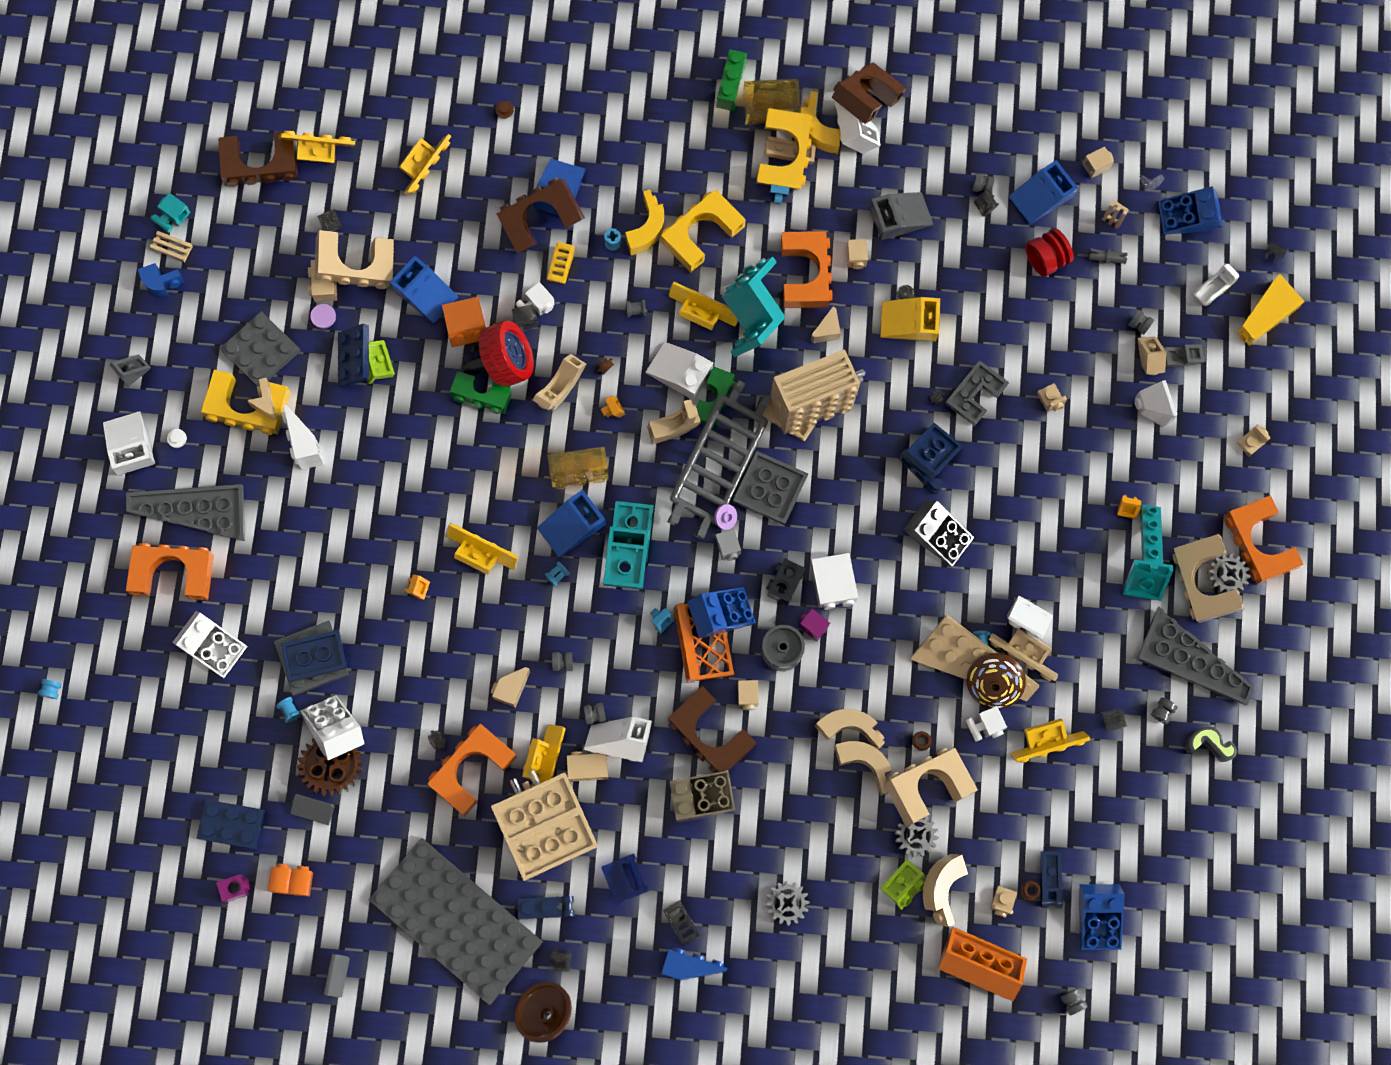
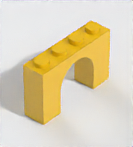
M768 108L764 129L790 134L797 143L798 153L794 162L787 166L779 167L759 164L756 184L790 187L789 189L800 190L801 186L805 185L806 175H803L804 168H807L809 157H806L807 149L810 150L812 141L809 138V132L813 131L814 120H811L812 115Z
M716 189L711 193H706L700 203L693 204L687 214L680 215L674 225L666 227L661 233V243L690 273L705 260V254L692 242L688 235V230L694 223L701 220L713 221L731 238L745 227L746 219Z
M218 370L213 371L201 410L206 420L210 422L222 421L224 424L232 427L239 425L249 431L257 429L266 435L279 433L283 420L282 412H285L284 405H287L291 393L287 386L270 383L277 419L272 420L257 410L248 414L235 412L230 406V399L236 382L233 374Z

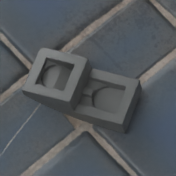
M1202 344L1164 347L1167 352L1165 367L1189 366L1205 362Z

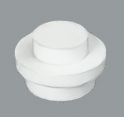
M180 429L170 431L167 436V442L174 448L182 447L187 440L186 434Z

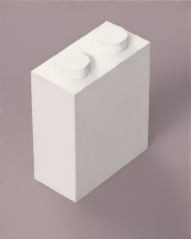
M846 553L811 559L810 567L818 607H824V610L835 608V605H854V602H857L858 593L850 554Z

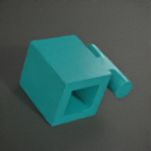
M169 193L160 200L157 206L163 215L159 217L154 214L151 220L170 233L173 229V226L169 224L170 221L179 226L191 212L186 204Z

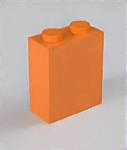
M479 297L443 304L442 308L451 347L478 342L481 332L486 328Z

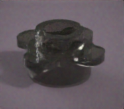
M432 730L431 735L428 736L434 749L445 748L444 742H446L444 735L437 730Z

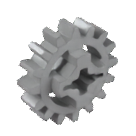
M1230 553L1227 558L1226 555L1221 556L1220 559L1215 558L1213 560L1214 563L1209 565L1211 570L1207 571V574L1211 575V577L1208 579V582L1213 581L1212 589L1217 587V593L1222 591L1225 593L1235 589L1241 592L1244 590L1243 586L1246 587L1249 584L1246 580L1251 575L1246 574V572L1250 568L1243 566L1246 561L1240 562V556L1234 559L1233 554Z
M928 816L917 821V823L923 824V827L915 826L914 823L907 827L905 823L897 825L900 831L895 832L899 836L895 841L897 843L901 842L902 845L899 849L905 848L906 855L912 852L914 858L917 856V853L923 857L924 851L929 854L932 852L930 847L935 848L937 846L933 841L939 839L938 836L934 835L938 829L932 828L934 821L927 822ZM905 828H906V831L908 832V836H907V839H906V840L904 839V830H905ZM923 830L919 839L916 838L910 841L913 838L912 836H914V832L917 833ZM928 831L930 835L929 842L926 840V832ZM911 844H915V845H918V846L921 847V848H920V849H915V848L910 847V845H911Z
M785 881L784 886L778 883L777 890L773 887L771 888L773 895H767V898L771 899L770 902L766 903V906L771 907L767 913L774 914L772 920L779 918L780 925L783 921H786L787 926H789L791 920L797 924L798 917L804 919L802 912H808L805 905L810 902L804 900L808 894H802L803 887L801 886L797 889L795 882L792 886H789L788 881ZM791 890L793 891V893L785 895L781 891ZM793 896L794 898L791 902L792 908L788 906L781 910V908L784 905L783 899L788 900L791 899ZM775 897L779 901V908L777 910L774 906ZM798 897L801 901L800 909L796 906V899ZM784 912H791L794 916L785 917L782 914Z

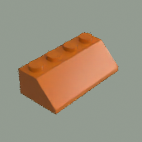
M952 927L941 954L938 969L979 986L984 990L1014 1001L1023 984L1027 959Z

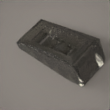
M680 900L663 910L664 915L683 946L700 936ZM678 908L681 910V912L673 917L670 916V913ZM684 915V920L677 924L674 923V920ZM688 922L690 926L681 931L678 930L680 926ZM691 929L693 930L694 933H692L691 935L687 936L686 938L682 937V935L686 932L690 931Z

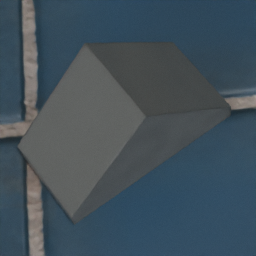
M139 354L111 362L110 364L112 369L128 387L151 368Z

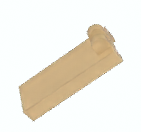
M768 136L765 144V156L790 161L796 159L798 153L796 141ZM811 144L810 150L807 149L806 157H809L808 164L813 165L816 145Z

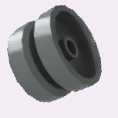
M778 625L771 628L764 636L761 644V656L765 664L775 671L785 672L792 670L799 664L804 654L805 642L803 636L797 629L789 625ZM780 646H784V649H785V648H787V649H786V650H781V649H780Z

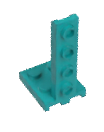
M1142 504L1140 510L1142 560L1134 559L1123 587V595L1161 601L1173 573V565L1163 564L1161 507Z

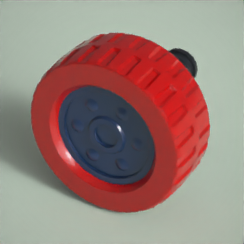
M502 321L483 329L479 336L480 356L462 363V370L465 374L472 375V373L475 374L486 370L498 385L504 387L527 380L532 375L534 368L530 344L519 326L511 321Z

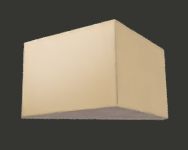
M832 307L813 332L810 342L819 343L839 340L841 332L835 307Z

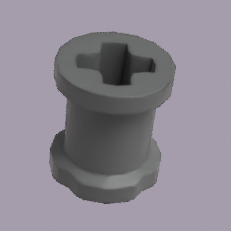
M645 300L631 303L626 301L627 318L631 317V315L646 316Z

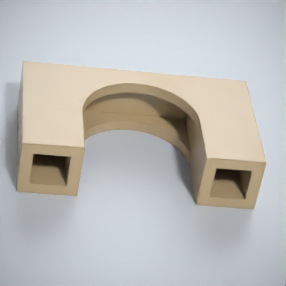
M319 230L315 245L314 279L324 283L334 281L342 285L351 283L357 284L360 287L376 286L378 289L389 288L390 281L393 279L394 240L375 237L371 244L370 266L363 270H353L345 266L338 256V232Z
M1219 534L1174 548L1173 560L1175 565L1179 564L1181 572H1178L1181 583H1185L1186 590H1184L1186 600L1191 602L1190 614L1193 620L1196 619L1197 622L1201 623L1245 609L1237 589L1208 596L1202 594L1196 587L1195 573L1198 567L1208 560L1227 555L1222 537Z
M945 748L937 753L938 757L932 759L929 756L921 761V765L916 767L913 764L905 768V773L900 775L899 772H896L888 777L889 781L884 786L906 827L930 815L918 792V781L922 774H932L939 777L944 782L954 802L978 791L956 748L950 751Z

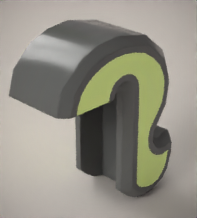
M1211 726L1202 727L1191 733L1185 742V750L1188 755L1203 743L1220 762H1227L1233 759L1237 753L1235 745L1231 741L1223 743L1221 733Z

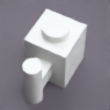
M540 282L525 293L528 303L524 304L522 300H519L515 304L529 321L535 318V315L532 313L534 309L541 316L543 313L550 312L555 305L554 298Z
M997 706L979 713L976 716L979 721L977 724H975L973 717L965 720L975 742L983 739L980 731L984 732L986 738L992 736L994 739L1003 735V730L1007 728Z

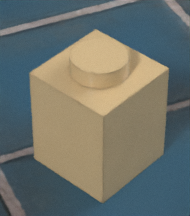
M1103 147L1086 155L1082 164L1090 177L1093 178L1109 170L1114 159L1111 152Z
M866 239L848 240L846 246L848 268L862 269L866 267L868 262Z
M758 680L738 681V707H742L743 710H754V707H758L759 704Z

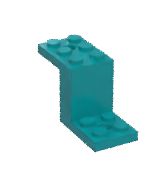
M773 257L767 260L762 258L755 266L749 265L742 270L743 273L734 279V283L726 287L727 291L722 295V298L745 330L743 333L744 337L734 343L735 347L730 351L734 358L762 345L785 318V315L761 282V279L777 263Z
M615 502L613 526H610L603 585L643 589L654 505ZM635 518L638 524L635 527H630L627 524L628 519ZM622 563H628L631 569L628 572H622L619 567Z

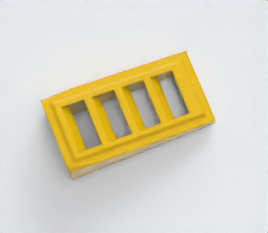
M562 242L556 243L547 280L561 284L566 283L575 253V246ZM558 257L567 259V262L559 260ZM556 265L564 266L565 269L559 268V267H555V266H556ZM553 272L562 273L563 276L555 275Z

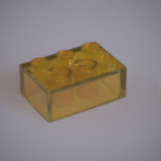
M798 79L744 81L745 124H765L768 108L801 113Z
M605 447L547 455L552 487L557 489H563L567 485L572 484L583 486L586 485V482L593 481L594 483H603L609 479Z

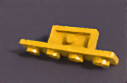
M284 131V133L279 135L280 140L297 141L296 160L333 164L335 145L353 147L355 145V141H350L351 138L349 137L332 139L331 135L314 137L312 133L295 135L293 131Z
M449 134L441 139L435 149L422 138L416 142L398 167L413 179L403 194L415 193L420 186L417 183L421 178L425 179L429 174L428 168L430 165H435L440 158L438 154L441 150L445 151L449 146L450 142L448 140L451 138Z
M672 283L669 297L683 303L678 316L709 330L714 328L718 320L732 326L737 325L738 320L727 305L681 284Z
M452 523L448 525L446 537L461 544L455 552V559L487 575L496 562L512 570L515 569L518 560L517 555L476 534L464 530L460 526Z
M1060 718L1024 729L1028 747L1011 752L1010 754L1016 762L1023 763L1036 756L1044 757L1053 751L1059 752L1064 751L1066 747L1083 745L1086 741H1090V737L1084 731L1067 735L1064 721Z
M548 724L543 741L532 738L522 777L531 780L528 774L531 771L537 784L532 770H535L540 784L553 778L565 727Z

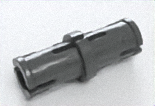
M1090 248L1088 260L1104 261L1107 264L1109 262L1126 264V256L1128 254L1127 252L1111 251V249L1099 250Z

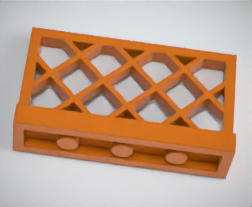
M684 603L676 604L673 610L686 682L693 683L699 680L733 676L734 670L727 633L711 636L715 641L709 647L701 641L702 638L698 639L692 635L691 629L695 623L688 614L689 605ZM717 641L724 645V652L721 655L712 649ZM698 643L707 649L703 657H700L695 652ZM709 652L719 658L714 666L704 660ZM720 660L727 664V672H721L715 668ZM701 663H704L711 669L708 674H699L698 667Z

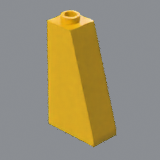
M1281 274L1270 284L1238 330L1241 340L1249 346L1295 312L1305 302Z

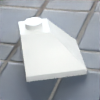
M1166 380L1139 391L1135 397V406L1139 409L1140 414L1163 427H1168L1177 416Z

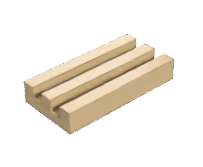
M1113 200L1102 220L1104 222L1106 219L1109 220L1108 224L1112 225L1114 223L1116 224L1114 228L1118 229L1129 210ZM1113 207H1117L1112 216L1109 215ZM1122 210L1123 213L1119 220L1115 219L1119 211Z
M157 231L156 238L154 237L150 248L185 262L193 247L192 244ZM162 238V239H164V240L170 241V242L175 243V244H177V245L183 246V247H185V248H187V249L178 247V246H176V245H173V244H171V243L165 242V241L160 240V239ZM158 244H161V245L166 246V247H168V248H171V249H173V250H176V251H179V252H181V253H184V255H183V256H182V255H179V254L174 253V252H172V251H169V250H166V249H164V248H161V247H159V246H157V245H158Z

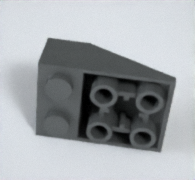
M922 192L888 194L871 200L870 211L881 241L934 225Z
M925 500L904 528L916 542L951 567H953L974 539L938 501Z

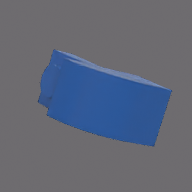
M156 263L137 269L141 281L147 290L158 297L169 296L167 289H174L179 287L180 284L185 283L178 269L161 275Z

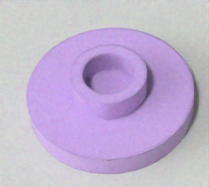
M319 304L313 308L310 317L316 327L325 329L334 324L336 313L330 305Z
M723 504L717 508L714 515L717 527L729 530L735 525L737 512L732 505Z

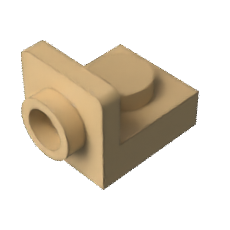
M1055 383L1037 392L1047 412L1051 410L1056 412L1062 409L1067 400L1066 396H1061Z
M1257 424L1236 444L1250 457L1270 439V436L1265 428Z
M997 886L990 909L994 910V914L1006 918L1007 915H1012L1017 892Z

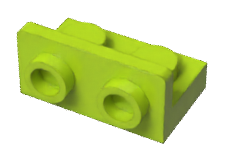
M385 341L369 342L368 384H372L375 379L393 377L395 373Z
M906 860L880 889L896 903L898 908L903 909L912 902L913 897L918 892L923 890L926 876L910 861Z

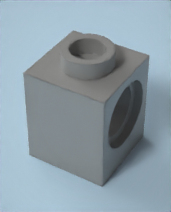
M732 529L716 534L715 540L722 560L732 561L737 559L738 555L741 554V548L735 530Z

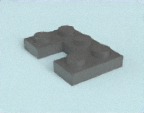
M979 360L949 397L945 405L973 426H976L987 410L974 401L973 398L981 388L998 398L1009 382Z

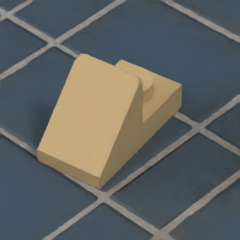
M267 378L259 379L260 386H257V391L260 398L248 400V403L252 408L275 420L277 418L270 383Z

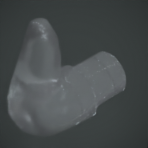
M1161 174L1153 180H1149L1142 175L1139 176L1144 186L1150 190L1155 189L1165 180Z

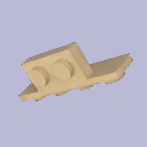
M1021 628L1017 629L1009 643L993 633L990 635L989 640L995 648L1006 650L1010 657L1015 660H1022L1024 665L1031 670H1038L1041 672L1040 675L1048 681L1051 679L1056 681L1058 678L1056 672L1043 665L1044 660L1052 650L1047 644L1029 636Z

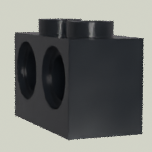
M786 558L783 563L779 562L774 571L777 573L775 579H770L766 587L769 590L767 596L788 606L806 568ZM790 569L794 575L787 577L783 571ZM777 586H783L786 592L783 594H779L776 592L775 588Z

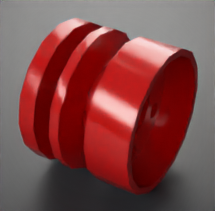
M1057 228L1049 230L1041 238L1037 237L1025 245V251L1030 264L1042 277H1047L1054 273L1057 267L1062 268L1065 264H1070L1074 260L1073 250L1068 239Z

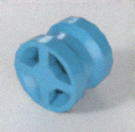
M42 679V688L38 691V695L57 699V691L61 688L62 684Z

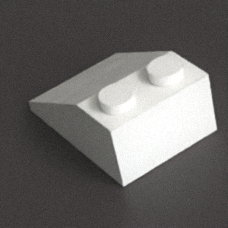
M664 342L645 373L694 401L713 370V362L697 353Z

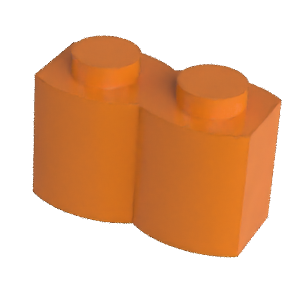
M277 864V867H271L267 891L310 897L313 872L309 871V867L305 866L289 869L287 864Z

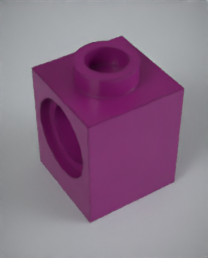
M813 609L809 613L806 611L799 619L801 621L799 628L815 641H818L830 626V622Z
M239 874L216 882L221 901L224 903L249 895L250 883L248 878H244L243 875ZM238 883L239 890L233 894L230 890L231 885Z

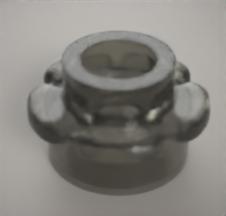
M909 285L901 286L899 291H897L898 299L914 298V289Z
M938 389L927 397L930 401L929 404L933 403L936 406L942 402L945 393Z

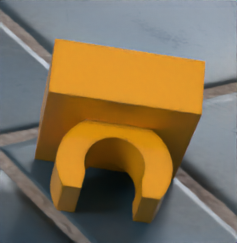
M609 396L605 399L608 405L601 409L604 416L610 417L613 415L620 418L625 415L616 397Z
M1127 495L1122 496L1117 509V515L1136 519L1141 507V500H1137L1136 497L1133 499L1127 498Z
M413 574L412 578L407 580L410 582L409 588L404 590L410 595L424 600L430 581Z

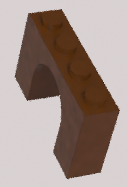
M873 62L868 66L864 65L860 71L856 70L852 76H847L844 81H839L833 89L835 92L831 98L861 122L867 124L874 119L882 106L867 92L872 93L886 105L892 107L899 102L907 88Z
M284 131L274 132L275 154L272 160L265 166L253 168L242 162L241 145L237 136L218 137L220 171L224 185L235 187L238 184L254 185L257 182L273 183L277 180L291 181L298 178L296 142L280 140L279 135L284 133Z
M556 177L548 182L549 186L535 188L532 190V195L527 197L524 194L516 199L517 203L513 205L507 203L500 207V212L496 213L517 254L537 244L526 221L527 211L536 201H544L551 204L556 209L565 228L585 219L565 178L559 180Z
M702 686L668 717V726L674 733L679 732L683 736L681 740L689 748L692 746L697 751L695 755L702 762L705 760L710 765L709 770L712 773L729 771L757 743L744 729L721 747H710L700 741L696 734V723L716 702V699Z

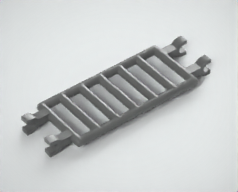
M740 380L734 382L728 397L723 394L718 397L670 496V501L676 505L667 523L677 525L684 509L702 518L699 527L693 535L699 540L701 538L704 539L710 523L716 525L714 516L680 498L679 495L682 488L685 487L718 506L729 504L768 424V419L762 415L771 398L767 395L761 396L755 411L736 402L745 386V383ZM723 404L757 421L759 425L756 432L754 433L720 414L719 412ZM717 420L750 438L751 442L748 448L745 449L711 430L715 421ZM707 437L744 456L740 465L738 466L703 447ZM699 453L735 472L731 483L697 465L695 462ZM691 470L726 488L727 492L724 498L721 499L688 481L687 478Z

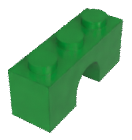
M729 49L717 96V108L734 111L740 81L743 78L746 66L747 53Z
M713 367L706 389L713 391L717 398L712 402L699 400L696 407L701 421L699 425L705 426L718 397L721 394L728 396L729 391L731 392L735 382V374ZM723 404L722 408L726 409L727 405ZM716 420L711 430L714 429L715 425H719L720 422Z
M457 371L450 390L453 400L459 403H464V401L471 403L473 407L478 409L482 407L487 408L494 414L506 413L512 396V389L510 387L500 386L493 382L491 389L487 393L481 394L475 391L477 384L475 376Z

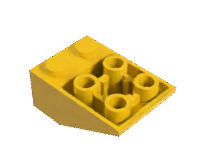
M919 297L883 301L880 338L936 341L939 335L940 298Z

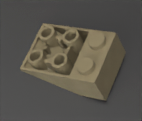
M729 771L670 781L677 823L735 810Z

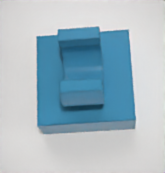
M771 185L770 193L775 194L774 203L781 204L783 195L788 196L790 187Z
M656 608L650 612L653 616L651 622L660 634L675 621L666 608L661 612Z

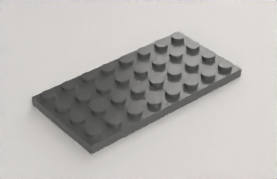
M423 838L418 841L368 899L488 1005L495 1001L543 943L542 940Z

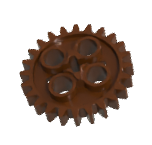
M312 738L313 745L311 746L306 743L305 745L308 750H301V754L304 757L298 758V761L302 763L297 768L301 771L298 774L300 778H303V785L308 784L307 789L309 791L314 788L315 795L321 791L323 797H325L327 792L333 797L335 791L340 796L341 789L348 792L347 786H355L353 779L359 780L360 778L357 773L362 772V768L359 766L363 764V761L359 759L362 755L360 752H357L358 747L344 753L347 755L344 760H338V756L332 758L334 765H330L331 759L327 760L325 756L318 757L321 750L315 739ZM327 765H330L329 779L328 781H325L328 774ZM316 770H323L321 775H313ZM336 773L343 774L339 779L333 778Z

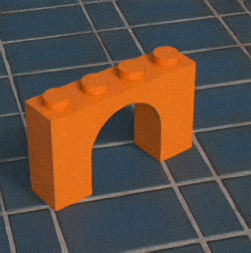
M826 231L782 232L781 256L807 257L815 262L819 270L818 276L809 283L784 284L783 308H828L829 301H832V290H829L832 275L831 272H828V266H831V256L827 255V249H830V238H826Z
M1271 495L1231 510L1224 516L1225 524L1228 529H1231L1233 541L1236 546H1239L1241 558L1243 561H1246L1248 568H1250L1249 575L1256 582V585L1294 571L1304 565L1296 547L1276 555H1267L1260 552L1252 542L1251 531L1253 526L1273 518L1279 513Z
M139 543V546L132 545L126 591L130 595L150 596L153 574L156 568L166 561L177 560L184 563L187 569L184 595L188 599L208 600L214 555L209 549L203 547L191 550L186 546L170 548L168 545L151 547L150 544Z
M479 724L478 727L475 725L468 732L469 737L465 742L462 740L455 747L456 752L444 759L441 763L443 767L438 772L435 770L428 778V785L464 817L478 801L459 785L457 780L459 764L466 757L478 754L486 756L505 772L517 758V755L482 724Z

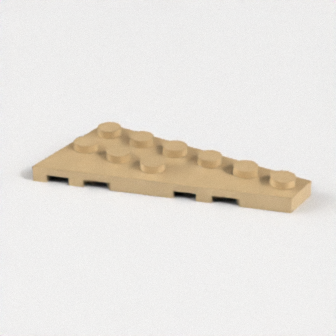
M946 614L913 653L910 660L967 680L968 670L976 659L983 655L997 652ZM1025 674L1026 686L1020 699L1027 701L1039 688V684ZM993 684L992 687L998 688L999 685Z

